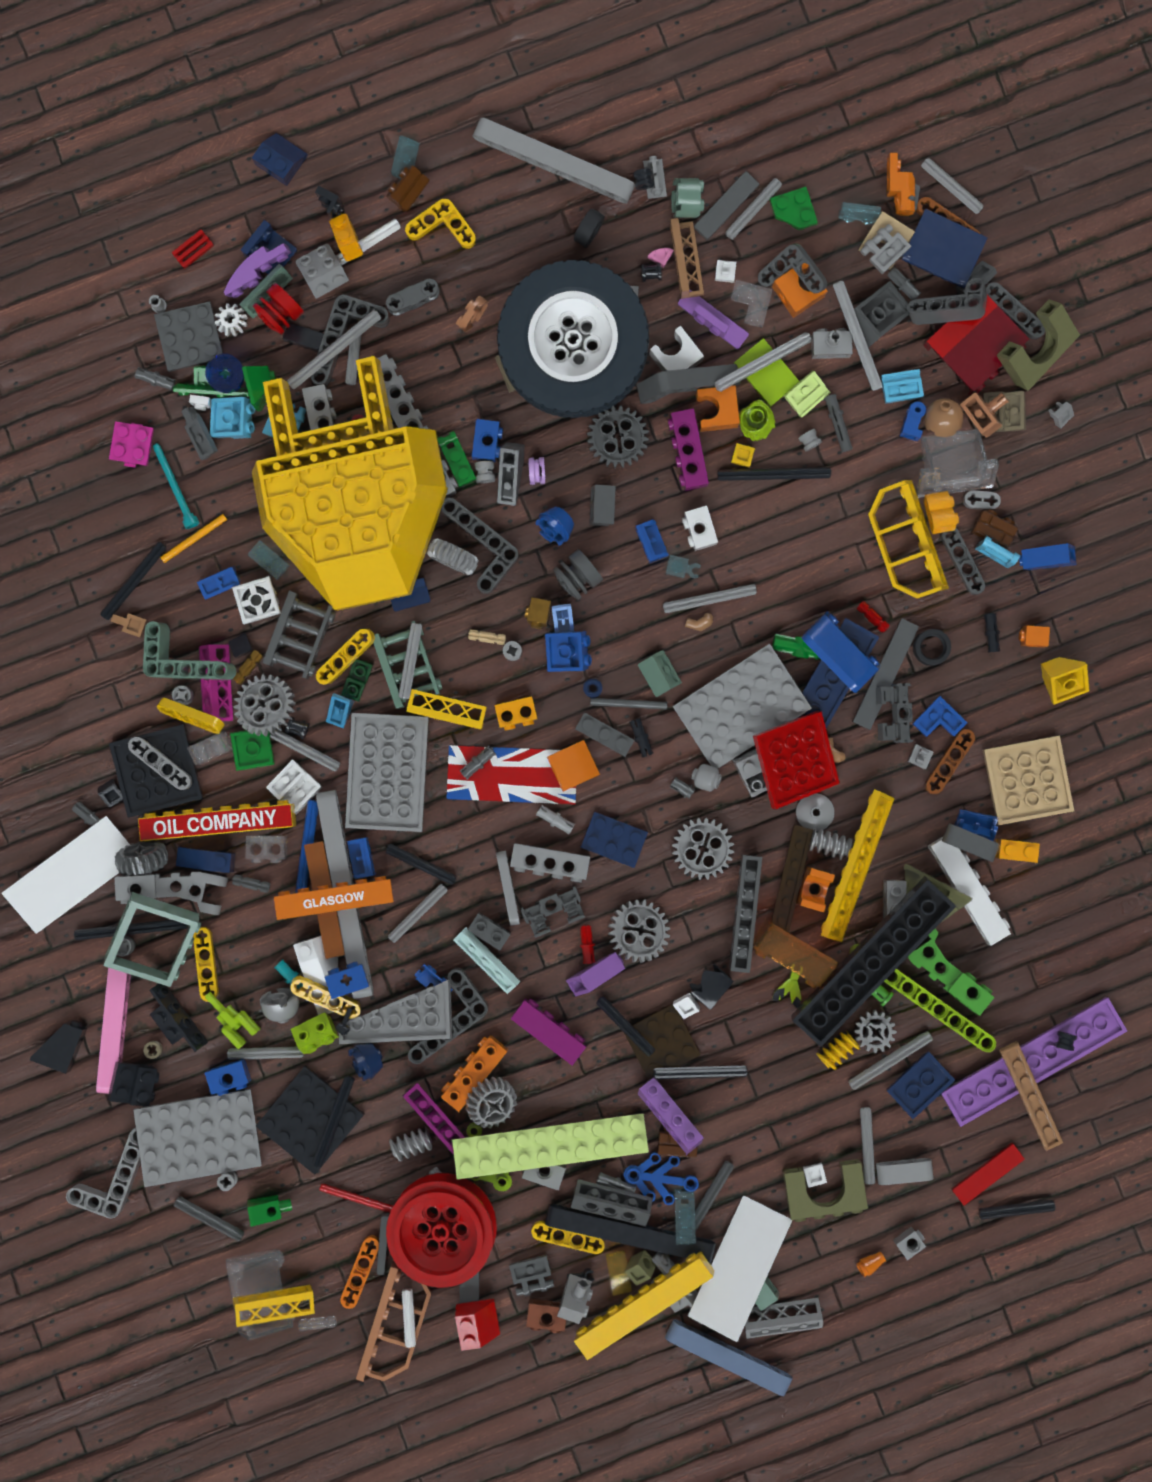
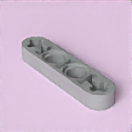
M134 737L129 741V750L175 788L186 790L191 787L192 777L144 738ZM141 741L140 746L144 749L149 747V749L145 753L141 749L135 750L134 742ZM151 752H155L158 756L155 763H151L148 760V755ZM166 764H170L173 767L170 775H166L163 772V767ZM177 771H179L180 773H178L177 775L180 778L186 777L187 779L185 781L187 785L180 786V780H178L177 778H174L172 780L171 778L176 775Z
M506 851L496 852L510 926L520 924L507 853Z

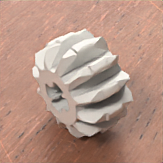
M227 303L225 310L219 307L221 314H215V317L218 319L215 321V325L219 326L218 330L221 333L225 331L226 336H229L232 332L234 337L237 336L236 331L243 333L244 331L241 327H247L245 320L248 319L247 315L243 314V308L238 309L237 304H234L231 308ZM231 317L234 318L232 319L233 323H229Z

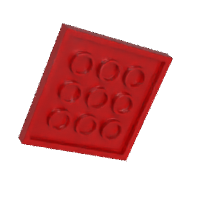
M815 711L753 735L772 809L776 810L840 784L822 711Z

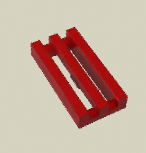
M201 229L175 249L172 254L181 266L186 269L214 247V245ZM205 242L208 243L199 251H197L194 255L188 258L185 262L182 261L188 255L197 250V248L200 247L202 244H204Z

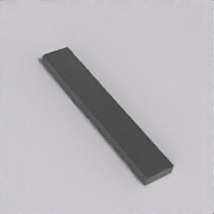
M901 618L880 662V669L874 675L852 721L853 723L871 730L882 704H877L876 687H891L919 626Z

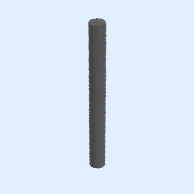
M591 698L590 705L667 710V702Z

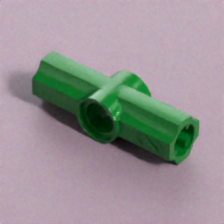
M780 634L774 635L772 642L774 651L789 653L800 658L808 659L809 657L821 660L801 637L794 638Z

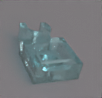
M670 555L665 574L684 578L685 573H687L691 578L697 579L699 575L693 574L692 569H700L701 565L697 563L687 565L689 559Z

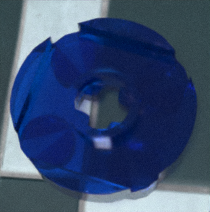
M230 354L215 356V358L209 361L205 369L206 380L219 393L228 394L238 391L245 379L242 363ZM224 369H227L230 373V376H227L226 379L220 375V372H224Z

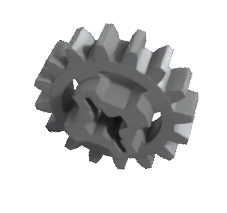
M873 1010L872 1015L866 1011V1017L864 1018L860 1015L861 1022H855L858 1026V1029L853 1030L858 1034L855 1040H861L859 1045L861 1047L866 1045L865 1050L868 1052L871 1048L874 1053H877V1048L883 1052L885 1045L889 1048L891 1047L890 1040L895 1041L892 1037V1034L897 1033L896 1030L892 1029L895 1023H889L891 1017L886 1016L884 1018L885 1013L882 1011L879 1015L876 1010ZM880 1019L877 1022H870L869 1020ZM865 1026V1027H866V1033L864 1034V1037H863V1027ZM869 1026H872L873 1028L877 1029V1032L880 1035V1037L878 1035L873 1034V1031ZM887 1028V1035L885 1037L884 1030ZM873 1040L880 1041V1043L871 1044L870 1042H872Z

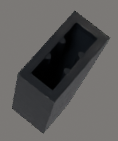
M76 1020L63 1024L31 1056L30 1060L64 1074L70 1072L87 1028L82 1026L83 1023Z

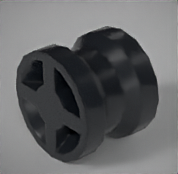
M644 168L633 172V177L636 179V190H646L654 186V181L651 179V169Z
M1058 1031V1041L1055 1042L1054 1046L1074 1051L1075 1047L1073 1044L1077 1040V1036Z

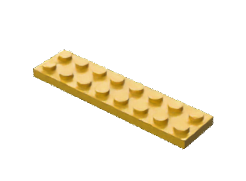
M874 790L873 794L869 796V805L866 812L862 815L860 829L855 834L854 846L848 853L847 865L842 870L840 884L837 885L834 900L828 908L829 914L826 921L822 924L821 936L842 942L894 802V798L883 792Z

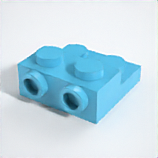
M246 397L211 399V437L251 438V433L255 430L254 423L252 422V414L255 413V408L251 405L250 399Z

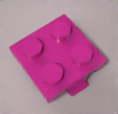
M115 421L109 460L124 462V466L134 468L137 464L148 466L154 428L141 424Z

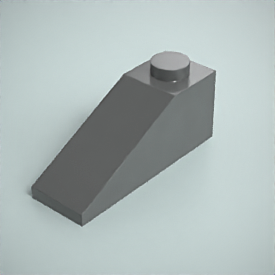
M506 442L500 448L498 504L517 505L524 464L525 444Z

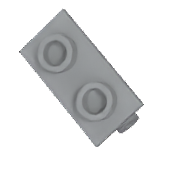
M651 156L649 160L643 161L644 168L652 170L651 179L654 181V186L647 189L648 199L667 197L662 159H657V156Z

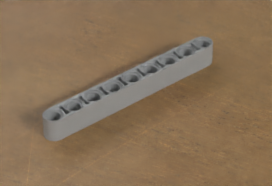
M480 118L473 133V138L483 144L621 203H628L635 188V184L624 177L486 118Z

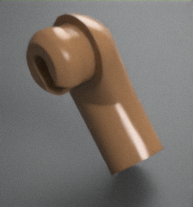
M705 613L699 620L687 618L685 627L703 631L712 625L713 616L710 613Z
M828 738L834 762L840 763L844 761V752L835 749L833 738Z

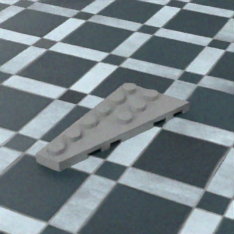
M450 980L349 1020L346 1025L351 1029L347 1035L339 1033V1044L452 1039Z

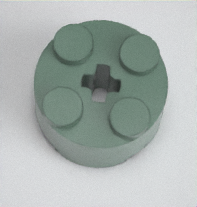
M674 178L672 186H676V190L671 193L672 213H675L673 217L697 218L700 216V211L704 210V199H701V192L704 189L703 180L698 178Z

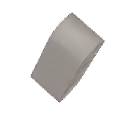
M930 1158L888 1161L876 1164L879 1185L922 1182L934 1179L932 1159Z

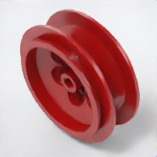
M451 1173L430 1174L411 1183L402 1192L393 1206L386 1227L388 1248L397 1266L414 1281L438 1288L456 1286L474 1277L486 1263L497 1234L495 1211L487 1195L467 1178L456 1179V1174ZM435 1207L438 1213H432L429 1208ZM448 1208H455L457 1210V1213L452 1214L451 1212H449ZM420 1224H426L429 1229H422ZM458 1225H465L467 1230L463 1231L459 1229ZM430 1240H435L438 1246H432ZM449 1241H455L458 1246H451Z

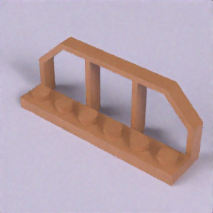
M394 1260L390 1267L356 1380L362 1382L365 1376L385 1381L408 1369L415 1348L410 1347L406 1363L385 1374L371 1370L373 1364H369L371 1357L375 1358L378 1346L375 1343L377 1339L406 1347L404 1339L383 1333L384 1327L381 1326L382 1320H387L390 1311L387 1305L403 1310L402 1302L393 1300L396 1290L392 1288L394 1282H399L402 1272L398 1270L399 1267ZM423 1284L421 1285L427 1294L423 1309L414 1306V1313L420 1315L415 1331L416 1341L432 1293L430 1287Z

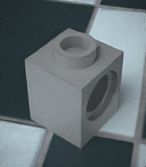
M912 1227L893 1239L907 1261L926 1247L922 1242L925 1240L924 1236L919 1230L914 1231ZM914 1238V1245L907 1246V1241Z

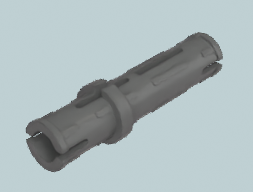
M833 394L824 399L827 403L830 413L828 416L829 419H832L841 453L852 450L853 447L842 416L844 414L843 410H840L837 395Z

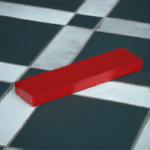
M1011 1143L951 1190L960 1202L966 1205L1024 1161L1025 1158L1016 1146Z

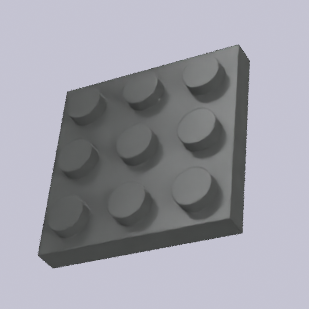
M210 301L154 314L169 372L225 359Z

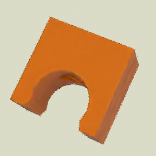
M803 263L802 271L806 274L809 265ZM792 268L776 279L772 288L794 318L823 299L828 291L825 289L820 293H812L811 291L803 290L798 282L799 276Z
M735 385L721 392L717 391L716 387L697 389L696 401H710L716 406L718 411L714 418L701 420L699 424L700 432L738 428L740 421Z
M806 867L796 903L800 906L824 912L826 893L835 875ZM816 883L819 890L817 893L811 894L809 887Z

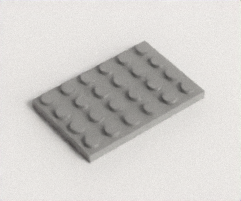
M770 644L673 706L710 765L715 768H720L754 746L753 735L792 721L812 709Z
M352 713L345 828L423 832L429 717Z
M251 1089L229 1092L221 1096L211 1095L135 1108L133 1110L144 1187L262 1166Z

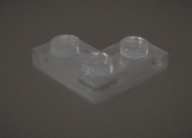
M739 280L735 281L731 300L749 305L744 323L763 328L773 289Z

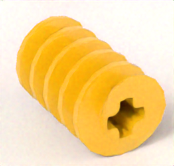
M842 1032L839 1033L841 1040L835 1037V1045L829 1042V1050L823 1047L824 1055L816 1053L828 1069L836 1070L835 1062L842 1065L841 1057L848 1060L847 1052L853 1055V1047L858 1050L860 1049L858 1043L848 1032L847 1035Z

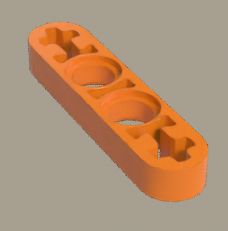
M374 1235L367 1236L362 1243L341 1295L340 1302L344 1308L351 1309L355 1307L379 1250V1239ZM372 1240L376 1247H373L370 1254H367L369 1245L366 1242L370 1243ZM361 1258L368 1259L369 1266L367 1268H362L359 1265ZM352 1277H361L362 1284L359 1286L353 1285ZM352 1289L355 1291L352 1299L355 1301L347 1303V1298L345 1297L349 1296Z

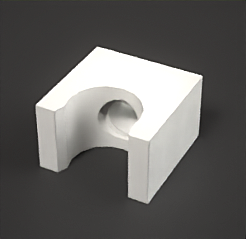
M681 326L675 329L674 333L675 339L681 346V350L677 354L666 355L656 345L649 352V355L662 372L694 368L704 358V355Z

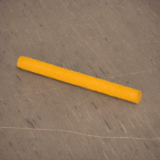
M220 515L160 557L161 560L166 563L227 521L225 515Z

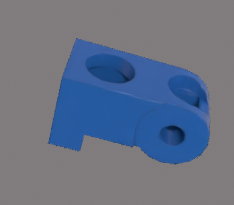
M914 402L908 408L900 437L917 442L921 438L923 431L919 430L918 427L921 418L926 413V406L922 402Z

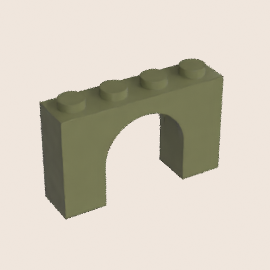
M1050 299L1036 312L1046 332L1045 342L1040 352L1033 358H1029L1021 345L1009 341L997 354L1014 384L1027 391L1035 385L1080 336L1063 305Z
M859 1159L839 1162L842 1189L834 1200L826 1203L814 1201L808 1196L802 1167L782 1170L790 1219L795 1222H802L809 1217L822 1219L825 1218V1215L842 1216L844 1212L851 1211L853 1214H857L868 1209L862 1165Z

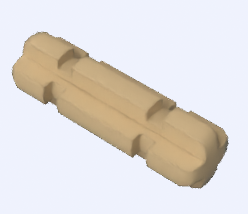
M471 629L468 639L474 641L477 639L480 642L493 644L496 642L499 645H504L506 635H496L495 633L485 631L478 632Z

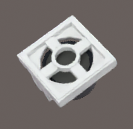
M269 576L232 587L244 625L281 614L278 605L279 600L276 596L277 593Z

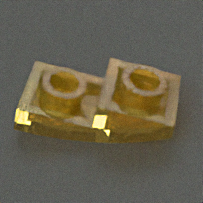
M625 1251L605 1254L612 1294L618 1295L632 1292L630 1278L624 1272L627 1267Z

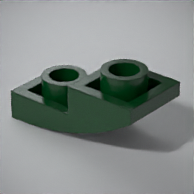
M357 658L353 662L341 695L359 702L374 664Z

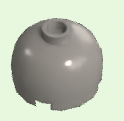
M291 988L277 989L278 993L271 994V991L262 995L259 999L261 1010L264 1016L271 1021L286 1023L299 1009V998L292 993Z

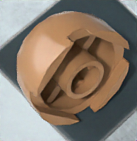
M942 398L934 401L925 413L924 425L926 429L935 432L934 435L938 437L955 435L959 429L961 430L964 416L962 408L956 401Z

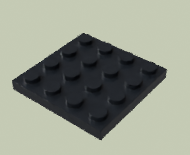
M185 724L136 737L144 738L192 777V785L186 790L175 788L135 756L128 748V743L132 738L109 743L128 818L203 799ZM141 741L134 742L135 750L141 749L145 753L149 749V747L147 749L140 746ZM151 752L148 755V760L151 763H155L158 756L155 752ZM166 764L163 767V772L166 775H170L173 767L170 764ZM177 771L176 775L171 778L172 780L174 778L180 780V786L187 785L185 781L187 778H180L177 775L178 773H180L179 771Z
M305 1065L258 1122L256 1127L315 1175L320 1168L313 1166L312 1161L339 1092ZM348 1100L324 1163L364 1116V1113Z

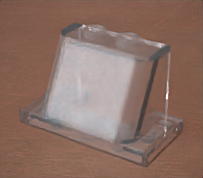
M978 429L957 431L955 435L949 437H938L936 435L922 437L921 447L924 469H920L917 486L918 498L925 497L926 494L943 491L956 493L994 487L999 463L997 459L987 460Z

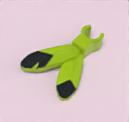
M793 962L790 978L775 990L772 999L773 1001L781 1000L790 991L792 1004L798 1008L801 1004V993L797 981L800 973L803 971V966L800 965V970L795 971V963Z

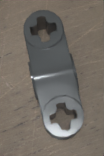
M426 279L390 295L386 300L388 311L394 316H399L437 299L439 296L438 284L433 279ZM431 287L433 292L430 293L427 288ZM394 302L398 304L397 308L393 306Z

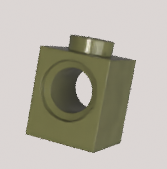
M643 1250L630 1258L624 1272L636 1285H639L651 1279L656 1265L647 1251Z

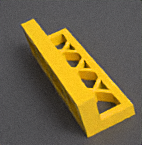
M412 689L406 712L482 730L487 707ZM415 694L422 695L427 702L420 707L412 705ZM436 699L442 700L445 708L435 711L430 703ZM459 704L464 712L456 716L452 714L449 707ZM474 708L482 710L480 720L471 719L467 712ZM447 709L450 714L444 713L443 711ZM466 713V715H467L468 718L461 717V716Z
M310 1285L233 1297L236 1327L315 1314L313 1290ZM309 1300L310 1309L301 1310L297 1306L301 1301ZM287 1303L291 1306L287 1313L278 1311L282 1304ZM262 1307H269L272 1310L268 1316L258 1314ZM249 1310L253 1313L248 1319L240 1320L239 1311Z

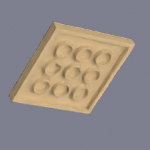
M1060 736L983 750L995 816L998 817L997 825L1074 811Z

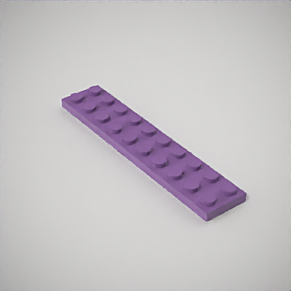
M1105 997L1021 1045L1020 1048L1036 1083L1127 1032V1029L1109 998ZM1058 1031L1077 1036V1040L1073 1044L1075 1047L1074 1051L1054 1046L1055 1042L1058 1041ZM1002 1057L951 1085L941 1093L960 1127L1019 1094Z

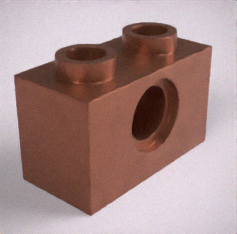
M530 1298L526 1327H530L534 1331L548 1329L552 1333L565 1332L566 1320L557 1317L561 1302ZM545 1313H549L552 1316V1318L550 1320H544L542 1318V1315Z

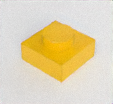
M736 443L731 463L750 468L755 448Z

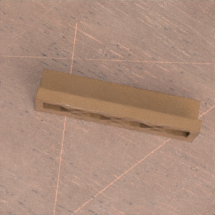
M678 218L671 219L670 229L681 299L704 296L693 221L679 223ZM690 228V235L687 239L681 236L680 229ZM686 244L693 249V253L689 257L683 252ZM688 263L696 267L692 275L686 271ZM693 281L698 284L699 291L689 292V283Z

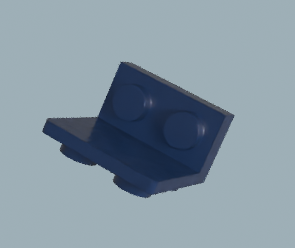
M265 220L240 249L243 255L248 258L262 246L271 251L283 243L288 245L292 253L287 255L288 258L280 263L277 261L272 264V268L265 271L266 274H269L278 264L284 268L297 252V249L276 233Z

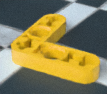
M448 199L439 200L411 220L405 227L407 237L411 240H418L444 222L463 248L470 249L476 243L474 232ZM442 205H444V206H448V205H449V207H448V210H449V211H448V212H446V211L440 212V211L442 210V207H441V206H442ZM434 210H437V213H439L440 218H438ZM427 215L435 217V221L432 224L424 222ZM454 219L461 221L462 224L459 228L451 226V222ZM419 221H421L422 225L425 227L424 230L422 229V226L419 227ZM411 227L418 228L416 235L411 233ZM463 230L467 237L471 236L470 243L467 241L463 242L464 237L461 233Z

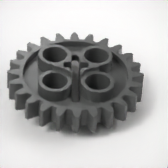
M612 406L611 412L608 409L604 411V415L599 412V419H592L595 425H589V429L593 431L587 433V436L592 437V439L587 441L588 444H593L590 447V451H596L594 458L601 457L599 463L606 460V467L613 463L614 469H616L617 464L624 468L625 462L631 466L632 459L638 462L637 455H644L641 449H647V446L643 444L644 442H649V438L644 437L649 433V430H643L647 424H640L642 416L636 418L637 411L630 414L629 407L626 411H623L622 406H620L619 410L616 411L615 407ZM614 421L618 423L619 436H623L620 440L621 454L618 451L617 439L614 438L616 433ZM623 422H628L631 428L623 430L620 425ZM605 425H609L612 428V431L608 434L602 431V427ZM626 441H632L634 443V447L632 449H626L624 447V443ZM613 444L616 449L613 452H607L605 446Z

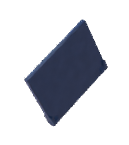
M925 209L910 240L911 248L902 256V260L964 289L988 237Z

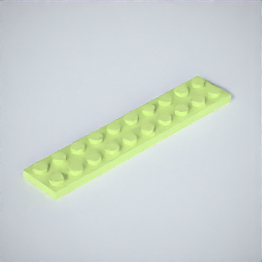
M643 1113L452 1140L456 1179L649 1152Z

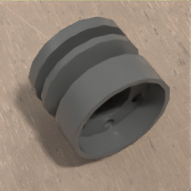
M577 549L568 557L572 564L570 567L561 562L560 565L564 572L562 573L558 567H555L553 572L564 590L579 601L582 597L577 591L578 589L586 595L588 592L584 585L587 583L595 588L603 581V578L588 558Z

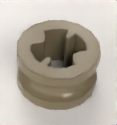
M150 1041L144 1047V1054L149 1059L159 1057L163 1051L162 1044L158 1041ZM155 1045V1046H156V1049H155V1050L157 1051V1054H156V1053L151 1054V1053H150L151 1049L149 1048V1046L152 1047V1046Z

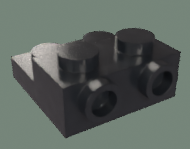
M116 1062L107 1100L110 1102L128 1103L133 1106H149L150 1102H153L155 1099L154 1083L159 1081L157 1068L152 1065Z

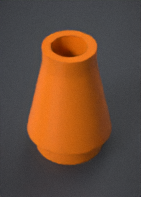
M879 1251L876 1254L859 1259L856 1266L863 1277H870L886 1262V1259Z

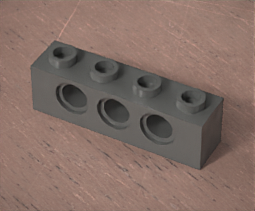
M578 1179L573 1193L571 1208L646 1227L651 1213L653 1198Z

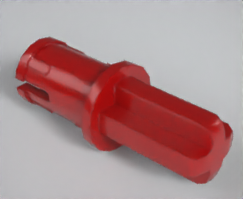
M583 925L580 927L582 942L580 947H582L583 964L595 963L593 947L595 943L592 941L591 926Z

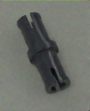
M996 613L984 615L986 626L984 634L987 637L988 653L999 652L998 634H1000V630H998Z
M641 717L636 719L638 727L634 720L629 721L635 735L634 740L638 743L642 758L647 757L645 748L649 755L654 754L648 741L649 735L644 730Z

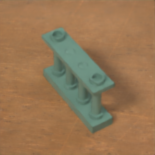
M410 630L387 638L381 637L378 633L375 634L373 642L396 709L405 707L404 702H407V699L398 696L399 688L397 684H400L402 673H393L391 666H394V663L405 660L406 651L391 656L387 655L385 648L390 644L408 639ZM420 636L417 655H423L426 665L415 668L413 677L428 672L432 683L415 688L414 690L426 693L435 690L436 695H441L440 690L443 688L440 679L435 678L422 637Z

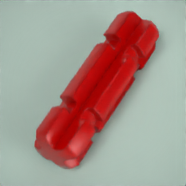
M865 601L857 606V610L861 614L864 613V616L874 626H878L877 629L884 633L890 625L885 620L883 621L877 612L869 608Z

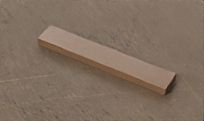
M1015 1041L999 1049L1044 1150L1048 1151L1062 1144L1061 1136L1018 1042Z

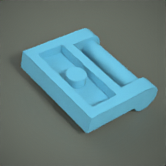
M988 536L980 541L975 550L1006 568L1015 565L1020 558L1019 554L1016 552L1012 553L991 541L992 538Z

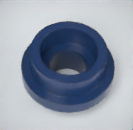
M588 679L584 683L583 691L588 697L595 698L601 694L602 684L597 679ZM595 685L596 691L591 692L589 686Z

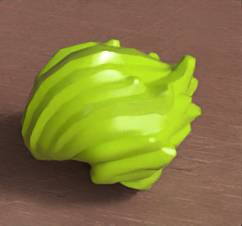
M760 399L753 401L739 413L741 430L744 436L752 441L762 440V438L766 439L771 430L775 428L772 410Z

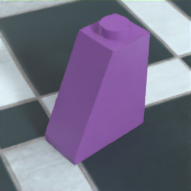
M616 952L608 954L571 976L566 982L575 997L589 993L624 970L623 960Z

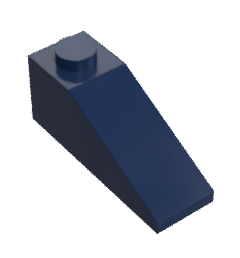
M178 847L176 866L231 873L234 872L236 853Z

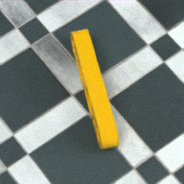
M360 629L318 669L316 673L317 681L323 685L334 682L373 644L375 640L373 631L370 629ZM362 634H368V641H362L360 644L357 643L364 638ZM350 645L356 648V653L353 656L348 653ZM337 658L343 661V666L340 669L335 666ZM331 669L334 671V672H330V673L327 675V678H328V679H323V677L325 676V675L323 674V672H324V673L329 672Z
M162 698L157 705L158 710L163 714L215 734H219L225 726L215 716L167 698Z
M200 927L198 933L193 935L200 997L202 1000L209 1002L205 998V991L208 990V985L204 986L203 982L213 981V984L209 985L210 991H214L213 995L216 998L219 995L211 930L207 927ZM203 930V933H207V937L204 938V944L209 943V946L199 948L198 944L203 943L202 938H198V934ZM202 949L209 951V959L203 960L200 957ZM205 968L212 971L210 979H205L202 976V971Z
M296 976L291 981L290 988L296 996L342 1016H345L348 1007L355 1006V1010H352L350 1014V1019H354L360 1014V1003L346 995L337 997L340 1003L331 1005L329 1003L331 996L328 987L303 976ZM299 983H303L302 987H300L299 989L296 988V985H298ZM308 986H311L307 994L306 989H308ZM313 990H320L322 996L319 998L313 997L311 994Z
M537 1221L532 1226V1236L539 1241L592 1254H600L605 1248L604 1239L561 1230L564 1233V1238L556 1240L553 1234L561 1229L545 1225L544 1221ZM539 1226H542L543 1230L548 1232L549 1228H552L550 1232V1238H547L548 1233L542 1232L541 1235H537V1231L535 1229H538ZM580 1235L583 1238V1242L579 1245L572 1242L573 1236ZM586 1237H589L588 1240L592 1243H595V1240H599L601 1246L594 1249L593 1245L588 1243V1247H584Z

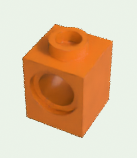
M1029 625L1022 627V630L1019 632L1021 646L1048 647L1050 627Z

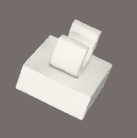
M717 260L715 281L734 283L736 262Z

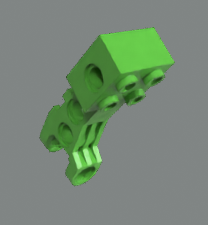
M934 929L928 935L930 940L914 950L908 956V959L918 969L922 966L930 972L928 977L936 981L938 979L944 983V989L980 1016L995 998L991 995L993 991L984 984L979 986L975 982L977 979L969 972L962 973L945 959L935 943L938 931ZM927 946L933 949V955L930 958L923 955V949ZM941 962L945 965L943 973L935 971L936 963ZM969 987L975 989V995L972 998L967 996V989Z

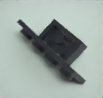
M157 984L149 990L160 1004V1007L154 1010L150 1016L172 1045L184 1037L193 1051L196 1052L208 1043L166 985Z

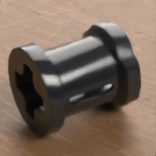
M657 263V265L653 266L641 264L642 282L650 279L661 281V264Z
M292 717V720L290 719L285 732L299 735L301 739H304L310 723L304 724L295 720V717Z

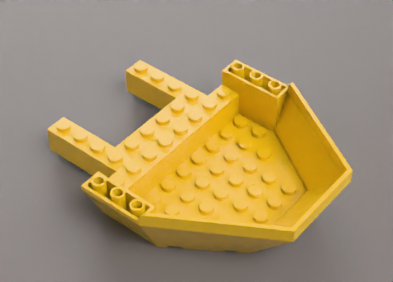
M375 356L356 360L366 418L298 433L288 382L282 378L263 382L277 456L256 461L252 470L262 529L332 608L337 611L411 595L448 490L436 431L407 426L393 429L381 362Z

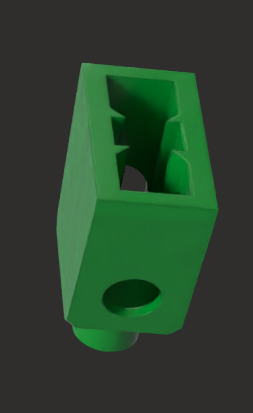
M278 1195L247 1200L250 1226L282 1219V1212L292 1210L291 1199L279 1201ZM269 1207L275 1208L272 1211L268 1210Z

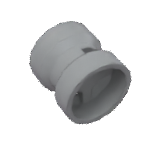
M476 462L475 469L478 471L476 483L495 482V475L492 471L494 469V462Z
M124 936L117 953L118 956H126L135 950L136 943L132 937Z

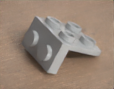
M329 244L319 246L317 249L296 260L299 270L316 299L349 281Z

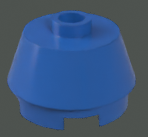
M553 507L541 513L535 523L542 529L539 533L550 543L553 540L556 541L558 546L568 541L574 527V522L570 515L559 507Z

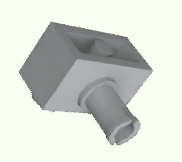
M838 328L835 331L817 329L811 336L812 359L850 358L853 354L852 336L846 328Z
M572 1274L569 1275L564 1287L557 1317L577 1324L580 1323L582 1317L586 1318L589 1306L586 1303L590 1301L593 1290L590 1289L592 1281Z

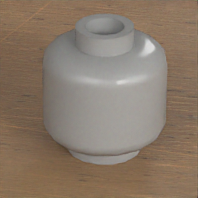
M706 764L700 765L698 769L695 768L692 774L694 785L699 789L709 792L719 787L722 778L718 768Z

